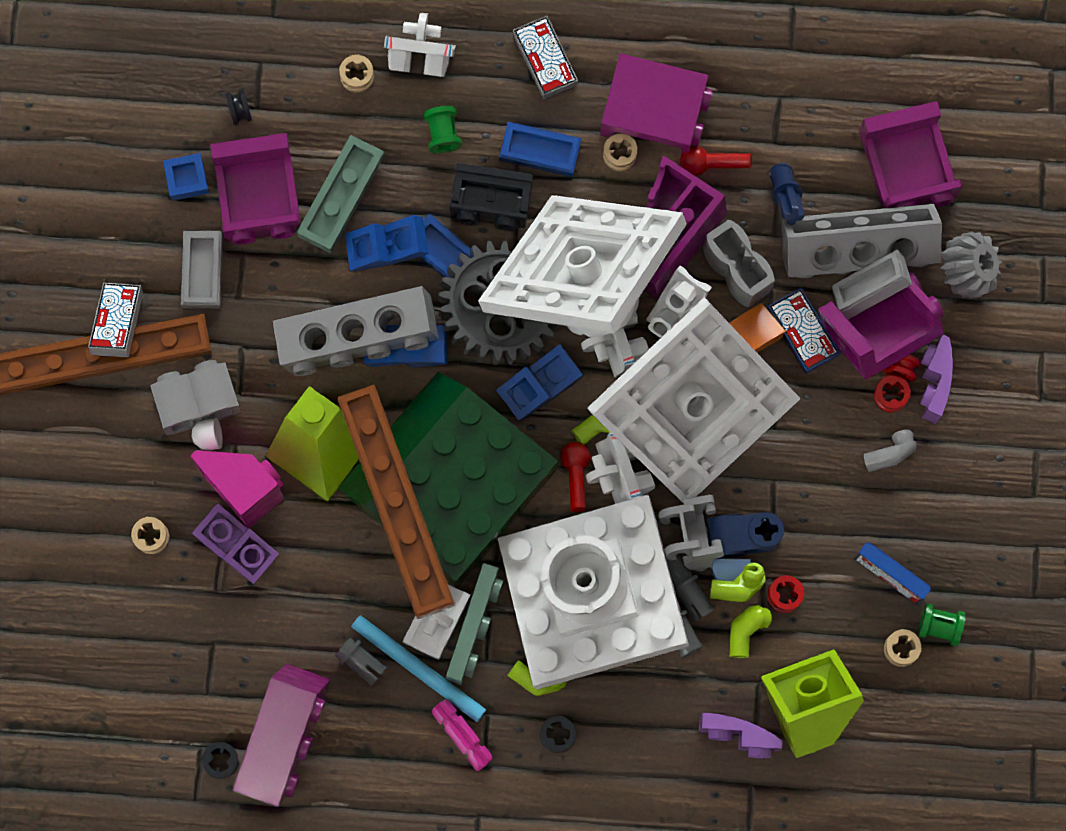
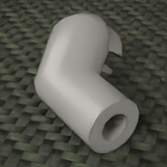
M901 430L895 432L892 436L894 446L864 453V461L868 472L895 466L916 451L917 441L913 440L912 431Z

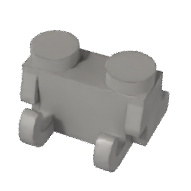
M713 495L683 499L684 505L665 508L658 514L660 523L664 525L669 524L672 517L680 519L684 542L667 546L665 548L666 559L672 561L676 560V554L686 553L687 556H683L684 566L689 571H704L708 567H713V559L724 556L720 539L713 540L711 542L712 546L709 547L703 509L706 510L707 515L716 513Z

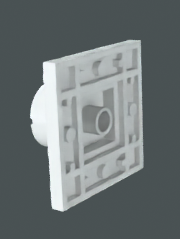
M552 195L478 300L481 309L486 313L565 325L573 333L578 335L585 334L588 337H599L610 333L615 334L618 329L628 323L632 318L633 312H636L639 305V296L687 223L682 212Z
M704 297L604 391L588 409L593 416L683 502V499L693 498L700 494L795 405L800 398Z
M649 495L498 538L531 680L536 690L689 647Z

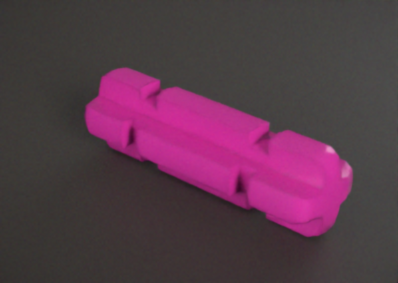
M447 699L441 701L432 709V715L440 725H445L444 730L463 754L467 753L469 756L467 760L477 771L483 769L493 760L492 754L484 745L481 747L479 744L480 739L462 716L458 717L456 715L457 710Z

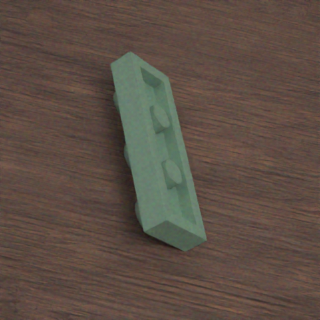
M350 135L297 230V237L332 253L385 157L384 151Z
M483 563L446 675V679L449 682L462 686L465 676L473 677L479 655L473 654L477 639L485 640L491 618L485 616L489 601L497 603L503 585V580L497 579V567Z

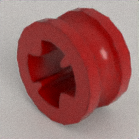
M907 355L882 370V372L887 376H900L906 382H914L917 377L914 369L920 367L921 361L912 355Z
M889 375L879 381L874 390L873 398L879 409L884 412L894 413L900 411L907 404L911 390L905 379L897 375ZM894 386L898 387L900 392L897 396L902 397V400L900 402L897 399H892L890 402L884 399L886 391H882V388L892 389Z
M789 575L780 576L769 586L766 594L767 602L776 612L782 614L790 613L796 610L803 601L804 587L795 577ZM785 585L792 588L791 595L795 597V601L792 603L789 599L785 604L780 602V593L776 591V587L779 586L782 590Z

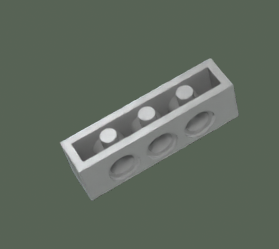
M934 204L804 216L803 220L796 221L795 225L787 224L786 219L782 218V259L788 278H810L814 275L830 273L839 275L849 274L852 271L863 269L897 249L904 256L907 266L924 267L928 264L941 263L942 222ZM904 238L900 242H895L898 239ZM861 242H866L865 244H863V245H861V246H856L857 244H859V243H861ZM829 245V246H828L827 248H825V249L817 250L818 248H820V247H822V246Z
M423 286L273 321L280 366L295 376L313 374L317 371V367L331 365L334 368L346 367L354 363L353 359L368 356L369 359L385 358L391 355V350L404 347L409 351L420 350L428 347V342L439 340L431 295ZM393 318H401L399 329L393 333H387L386 326L388 322ZM363 326L364 332L362 337L357 341L350 342V332L355 327ZM320 335H326L325 345L319 350H313L312 344L315 338Z

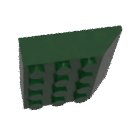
M437 372L390 428L444 576L447 581L458 588L497 542L498 538L503 535L557 471L558 461L468 387ZM360 462L337 489L384 528Z

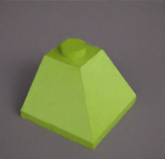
M310 386L285 417L265 455L268 460L327 502L330 501L338 490L337 488L360 461L341 408Z
M834 649L761 676L782 734L796 758L833 745L864 701L860 690Z

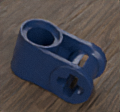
M770 512L746 515L731 514L707 519L710 546H712L711 542L713 540L720 539L722 542L724 556L715 559H728L746 554L772 551L779 545L784 535L782 520ZM762 523L767 524L769 530H775V533L771 535L770 541H764L762 535H756L755 533L759 531Z

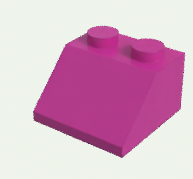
M197 450L190 455L198 471L247 528L253 526L284 500L280 490L284 485L280 480L281 477L266 459L259 463L251 454Z

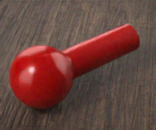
M690 146L689 152L681 154L680 166L694 176L702 175L707 169H751L752 154L707 153L702 147Z
M579 441L567 443L560 452L561 464L568 470L570 507L571 512L574 513L586 511L584 469L589 465L591 459L588 447Z

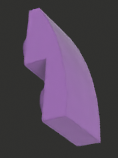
M945 335L941 336L936 345L929 343L921 360V364L927 366L922 378L936 384L929 383L921 399L920 405L926 407L922 419L934 424L938 422L943 414L952 381V347L950 337Z
M218 503L191 533L252 584L257 581L279 555L277 551L251 529L246 528Z
M702 713L700 716V733H708L709 740L730 741L732 740V734H739L738 750L748 751L749 758L769 759L772 758V752H779L782 749L781 739L755 724L720 714Z

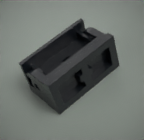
M457 163L451 197L452 203H450V217L457 218L456 221L458 223L469 226L479 225V222L494 224L495 228L503 231H516L517 228L525 229L533 174Z

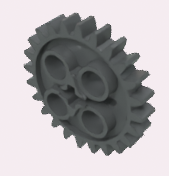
M487 241L484 253L474 245L470 250L471 259L465 254L460 253L457 258L459 266L450 264L446 272L451 278L443 277L440 286L447 291L439 292L437 301L447 304L440 308L438 316L450 318L445 323L443 330H455L457 332L452 340V344L454 345L461 341L466 342L464 354L467 355L473 349L478 350L479 362L484 359L486 354L492 355L493 365H497L503 355H505L509 365H513L516 360V353H519L525 361L528 360L531 355L529 347L539 353L544 347L541 339L550 341L554 334L549 328H557L559 325L486 313L482 311L481 306L473 307L466 303L464 299L466 294L472 293L478 297L483 295L494 279L493 272L500 270L512 253L508 249L507 241H503L499 250H495L492 242ZM481 277L485 281V285L478 282L476 278ZM492 322L502 323L506 327L508 334L505 336L495 335L491 331L489 324ZM516 322L523 324L524 328H518Z

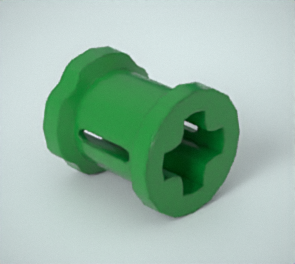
M453 106L434 107L423 113L424 121L429 124L431 142L428 146L431 153H449L460 149L462 146V139L457 137L454 121L457 111Z
M926 603L920 618L918 637L925 638L928 635L948 640L952 646L957 647L964 629L965 612L950 613L934 609L932 604Z

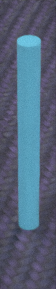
M362 615L355 620L351 626L352 629L442 697L449 700L474 721L478 722L486 712L484 707Z

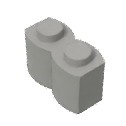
M727 220L706 235L703 246L705 258L715 272L726 278V284L730 293L740 304L749 308L770 293L774 284L773 271L760 254L751 250L749 238L738 224Z
M216 360L204 361L194 367L195 371L189 374L180 375L177 371L165 373L157 378L156 383L150 385L166 435L193 429L198 422L205 419L217 418L222 420L241 412L225 362L217 364Z

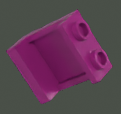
M620 53L601 122L600 135L611 137L616 132L681 148V154L689 152L691 145L697 147L699 145L704 126L697 123L699 111L707 112L713 91L706 88L708 75Z
M937 101L863 120L859 133L882 209L934 204L936 208L954 202V198L958 196L962 189L961 181L954 178L938 125L941 112Z
M287 133L210 144L223 220L222 229L226 242H233L235 245H247L254 243L256 238L271 236L272 239H287L294 236V232H297L301 225Z
M911 272L909 275L912 285L850 319H847L832 301L819 308L821 321L836 347L865 380L944 334L941 321L944 312L940 303L934 296L929 298L926 296L918 279Z

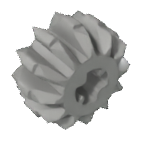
M968 232L946 241V250L941 252L944 265L940 269L945 271L944 283L951 284L953 294H960L963 298H977L997 289V280L1002 278L999 265L1003 262L998 260L997 253L999 247L992 246L991 237L982 236L980 232Z

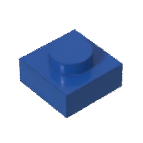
M201 153L163 160L172 201L209 193Z

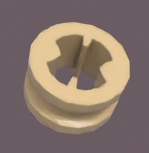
M351 55L344 59L339 69L341 83L344 88L354 93L368 90L374 81L373 66L370 60L361 55ZM354 67L359 71L364 68V79L359 80L357 77H354L350 80L348 78L351 77L350 69Z
M617 133L606 140L604 145L603 159L605 164L615 171L630 169L637 159L638 146L635 140L627 134ZM622 145L626 146L627 155L630 156L628 158L621 156L618 160L614 159V150L610 149L612 147L619 149Z
M155 517L140 519L132 529L131 537L133 543L146 554L159 553L169 543L170 535L167 527ZM148 526H152L156 532H160L159 540L154 538L156 543L150 546L147 541L140 539L141 532L147 533L145 528Z
M901 629L895 631L884 643L886 659L897 667L911 665L919 658L921 653L919 637L909 630ZM898 638L906 639L905 644L910 642L913 650L907 653L906 659L899 658L900 652L896 655L893 652L892 647L898 643Z

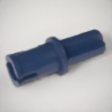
M778 163L770 169L772 174H769L774 188L772 199L779 206L783 219H786L787 224L795 225L796 221L803 220L805 216L801 202L802 188L795 181L792 167L786 163Z

